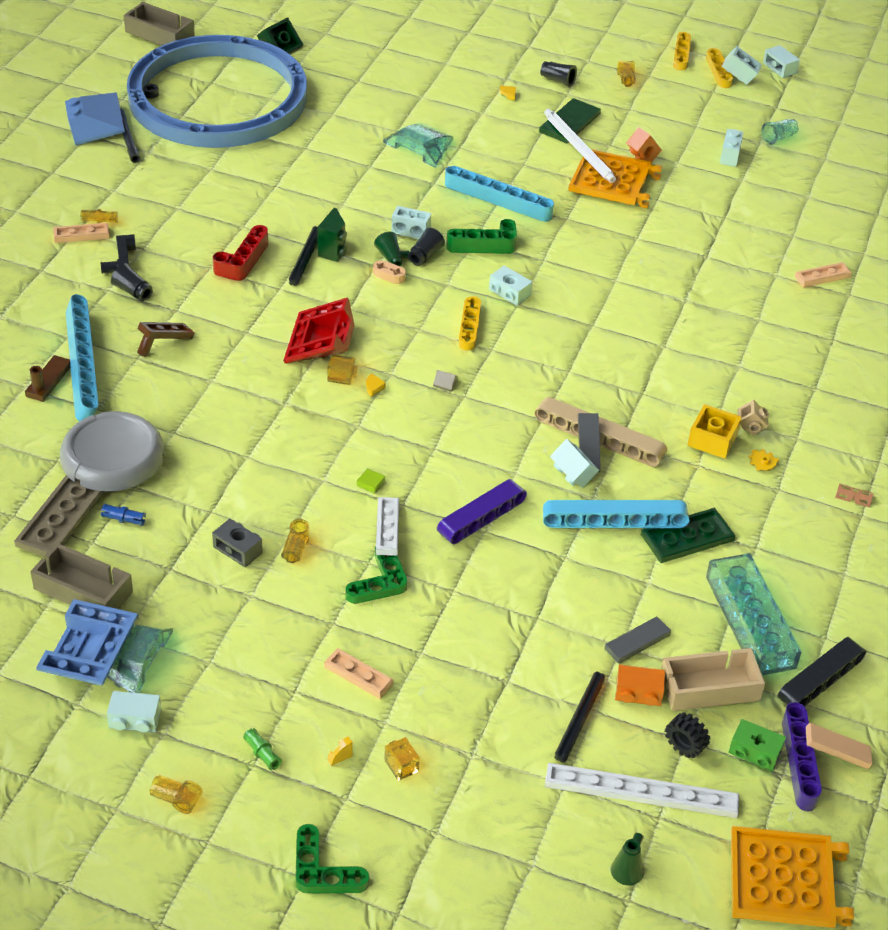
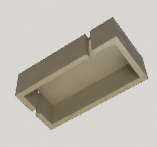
M141 2L134 7V10L132 9L124 15L125 32L158 45L195 37L194 20L184 16L180 17L178 14L145 2Z
M56 543L45 555V559L42 558L30 571L34 590L68 605H71L73 599L119 609L133 593L131 574L115 567L111 573L110 565L59 543Z

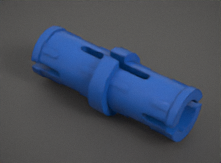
M104 504L101 509L105 511L101 512L102 517L116 519L119 523L129 522L143 526L146 520L142 519L146 517V513L129 510L125 506L120 508Z

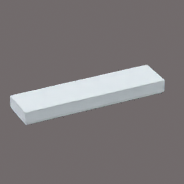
M378 497L376 555L398 554L399 498Z

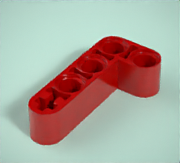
M264 225L254 226L234 254L226 252H216L213 254L214 274L236 281L245 279L268 247V228Z

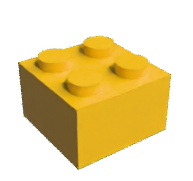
M704 404L691 427L687 446L726 459L738 435L742 417Z

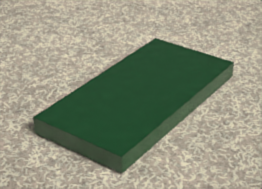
M572 98L556 114L577 135L601 114V109ZM549 120L539 127L540 133L564 143L569 142Z
M715 507L689 515V523L683 528L641 529V536L660 563L735 541L736 537Z

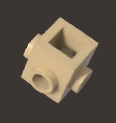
M755 400L737 409L738 416L742 417L740 423L742 429L747 430L752 436L769 427L768 411Z

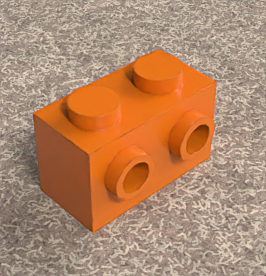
M619 664L615 700L626 703L632 702L650 706H661L664 694L665 670Z

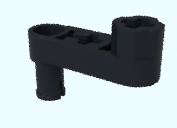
M134 234L116 235L119 259L117 261L100 262L102 274L112 273L122 264L126 263L129 265L127 251L136 250Z

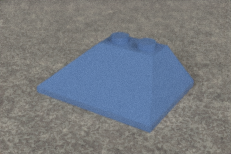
M117 92L82 96L65 101L67 117L75 145L125 132Z
M73 599L65 614L67 628L54 652L45 650L36 667L37 671L103 686L138 618V614Z

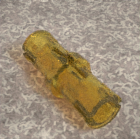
M97 209V211L81 210V221L118 223V211H102V209Z

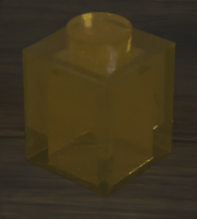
M332 354L327 367V381L351 385L352 379L356 378L358 366H355V358Z
M406 737L391 741L385 746L384 761L397 781L419 772L420 757Z

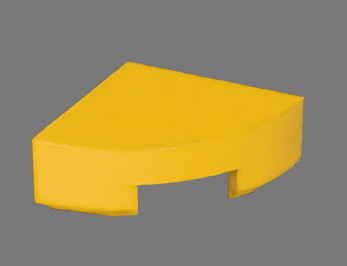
M500 85V93L507 96L509 100H515L516 87Z
M373 373L366 380L367 393L372 397L386 387V383Z
M349 736L338 742L340 746L334 752L330 751L328 762L331 766L352 757L353 742Z

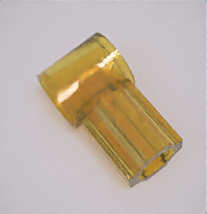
M618 61L617 75H620L621 82L625 87H631L636 81L634 73L635 62Z
M295 519L290 523V532L281 553V557L289 563L294 564L300 561L303 550L309 543V524L306 520Z
M160 774L155 776L149 790L151 796L172 803L175 809L184 814L192 812L203 794L202 788L193 781L187 780L181 783Z

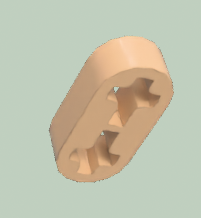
M376 261L373 264L374 276L395 284L405 281L406 272L404 268L386 261Z

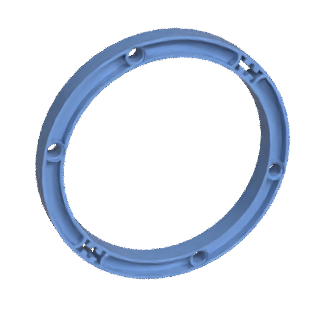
M234 35L195 36L162 45L147 53L133 66L127 79L128 104L134 118L144 128L164 139L196 147H235L268 139L290 127L300 117L305 108L307 80L305 72L298 61L286 51L270 43ZM228 56L252 60L272 68L284 77L291 91L280 106L261 117L234 124L206 125L182 121L157 110L146 99L143 87L159 72L174 64L201 57Z

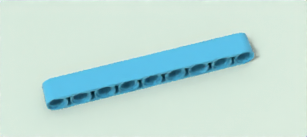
M75 294L71 296L66 309V323L75 417L78 421H81L86 417L95 415L98 408V395L88 301L82 295Z

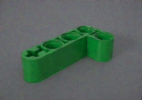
M503 219L500 221L499 229H450L447 231L446 249L452 253H513L516 249V223L511 219Z

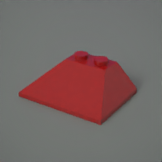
M348 297L298 313L283 360L285 364L331 356L338 353L341 354L348 351L355 327Z

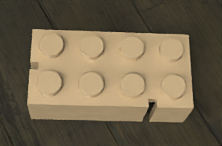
M752 648L732 650L726 669L728 651L663 658L661 670H665L664 689L667 691L666 695L671 710L678 711L760 701L765 682Z

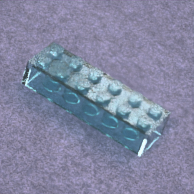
M747 553L710 560L706 579L740 648H752L762 675L797 669L802 651L751 554Z

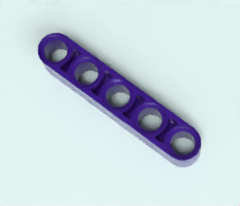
M508 479L443 518L437 526V532L451 544H457L520 505L525 500L527 492L512 479Z
M793 702L786 707L782 728L783 734L786 736L785 745L795 802L801 810L813 811L817 807L822 788L814 748L807 746L806 726L809 724L807 710L802 704Z

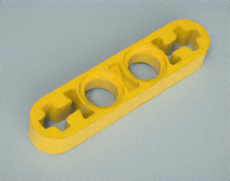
M679 32L677 34L673 67L677 70L687 69L691 42L690 33Z
M716 48L708 49L706 60L717 84L722 88L731 87L733 76L722 67L725 59L721 51Z
M475 296L467 297L464 301L459 334V347L463 350H472L476 346L481 300Z

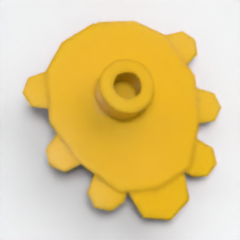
M764 449L760 451L752 450V455L748 456L749 459H752L750 464H755L757 471L771 470L779 462V459L775 458L772 452L766 453Z

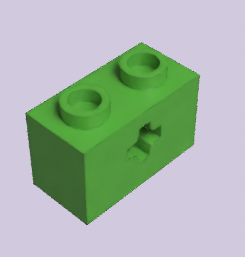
M741 719L732 738L729 753L737 758L754 763L761 768L773 771L783 750L786 736Z

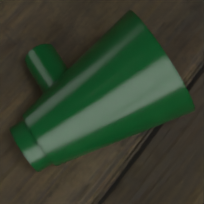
M384 232L374 241V246L389 263L401 266L402 258H408L410 251H400L397 235L394 232Z
M635 833L632 839L625 842L611 864V875L620 884L635 885L644 876L640 847L644 836L641 833Z

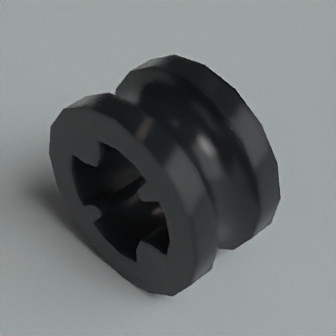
M147 84L143 87L146 98L154 99L159 96L156 84Z

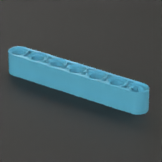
M448 166L445 169V186L449 189L540 221L547 222L553 218L554 202L549 198L457 166Z
M548 500L543 504V523L550 528H683L689 523L687 504L681 500Z

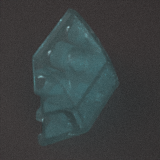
M425 123L408 125L383 139V143L395 149L403 146L422 155L423 162L435 168L438 165V161L442 159L444 151H447L453 141L452 136Z
M134 625L107 678L114 681L115 685L119 688L123 687L130 693H139L145 683V674L160 647H165L173 632V628Z

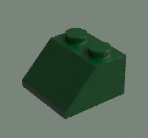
M288 17L265 28L256 35L259 40L279 47L287 53L304 45Z
M333 208L318 226V256L338 262L347 251V246H345V239L347 237L345 222L337 208Z

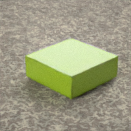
M367 468L358 478L357 486L375 493L385 482V476Z

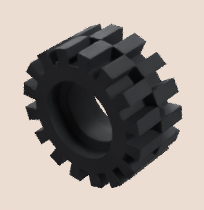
M683 712L682 714L679 713L666 726L664 731L666 732L665 737L670 739L668 743L670 745L673 744V749L675 751L678 749L680 755L683 756L685 753L687 758H695L709 745L710 736L707 735L709 731L703 728L705 725L703 722L700 724L697 717L693 719L692 714L689 713L687 715L686 712Z

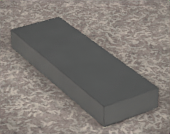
M578 413L579 448L599 469L598 472H600L598 413Z
M656 616L606 643L604 649L619 664L670 636L671 630Z

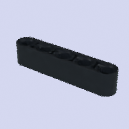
M850 637L844 638L781 688L777 697L786 705L797 702L805 707L863 660L867 651Z

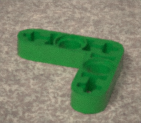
M375 546V559L382 576L349 583L345 588L346 600L350 603L358 604L404 593L407 589V577L398 556L388 555L385 558V555H376ZM388 565H393L396 567V569L387 570L385 567ZM374 585H378L382 587V589L379 591H374L371 589V587Z
M304 824L299 827L296 839L295 878L296 888L300 892L361 893L368 888L369 873L363 867H319V830L313 824ZM306 834H311L310 845H305ZM304 854L314 856V860L308 863L303 862L300 858ZM333 875L337 876L340 880L336 884H329L325 879ZM318 876H321V884H318ZM344 876H347V883H344ZM305 877H310L309 883H304ZM355 877H360V883H355Z

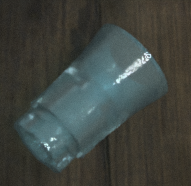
M795 119L766 122L761 129L762 138L767 144L773 145L782 139L796 134L799 130L798 122Z

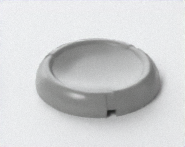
M121 411L102 412L79 421L67 432L60 448V463L65 474L74 482L79 479L81 486L98 491H119L145 482L158 471L163 463L162 456H165L163 439L155 426L138 415Z

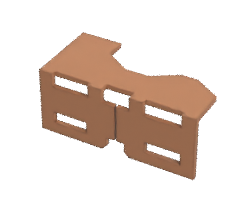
M839 483L835 498L849 502L854 498L856 504L870 507L874 493ZM842 486H845V487L850 488V490L844 489V488H841V487H842ZM862 491H863V492H866V493H870V496H869V495H866V494H862ZM839 494L846 495L847 498L841 497ZM860 499H861V500H864V501H868V503H867V504H866V503H862V502H860Z

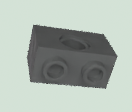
M230 518L212 532L213 547L245 568L263 553L262 538L258 534L246 529L241 523H237Z

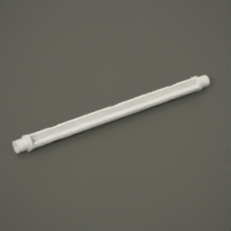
M546 109L544 114L556 129L605 180L614 183L616 181L614 173L554 111Z

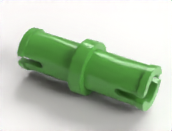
M255 728L245 732L243 739L252 747L253 754L257 758H261L269 770L277 769L281 765L282 759L271 749L272 745L269 741L264 740Z

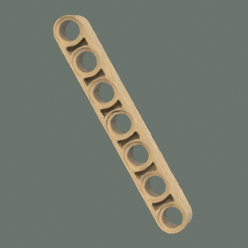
M546 397L536 408L534 415L538 421L578 437V413L589 412L554 398ZM599 417V440L601 447L652 467H656L667 453V447L663 442Z

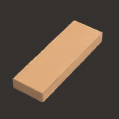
M108 223L53 227L54 243L110 239Z
M841 262L798 271L795 273V278L804 288L851 278L852 272Z
M339 648L324 662V668L379 699L393 685L392 678Z
M809 723L806 726L807 746L866 769L873 765L871 746L813 723Z

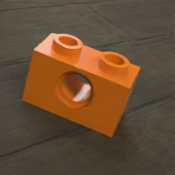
M639 127L626 142L630 148L629 152L635 156V159L653 162L662 151L653 137Z

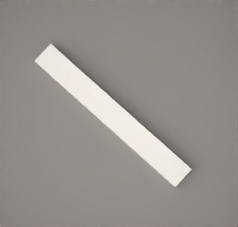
M548 763L545 787L725 817L737 818L739 793Z

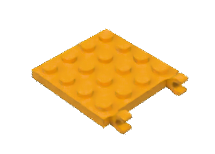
M592 150L614 173L616 181L610 183L582 157L569 184L568 191L599 197L609 201L622 202L628 205L638 203L640 207L648 208L649 202L644 200L649 201L650 195L647 193L641 194L640 192L648 174L653 179L660 180L661 174L656 172H661L662 166L652 165L650 161Z
M732 826V918L835 928L836 922L842 926H851V919H854V908L835 907L832 857H834L838 861H847L849 843L831 842V836Z

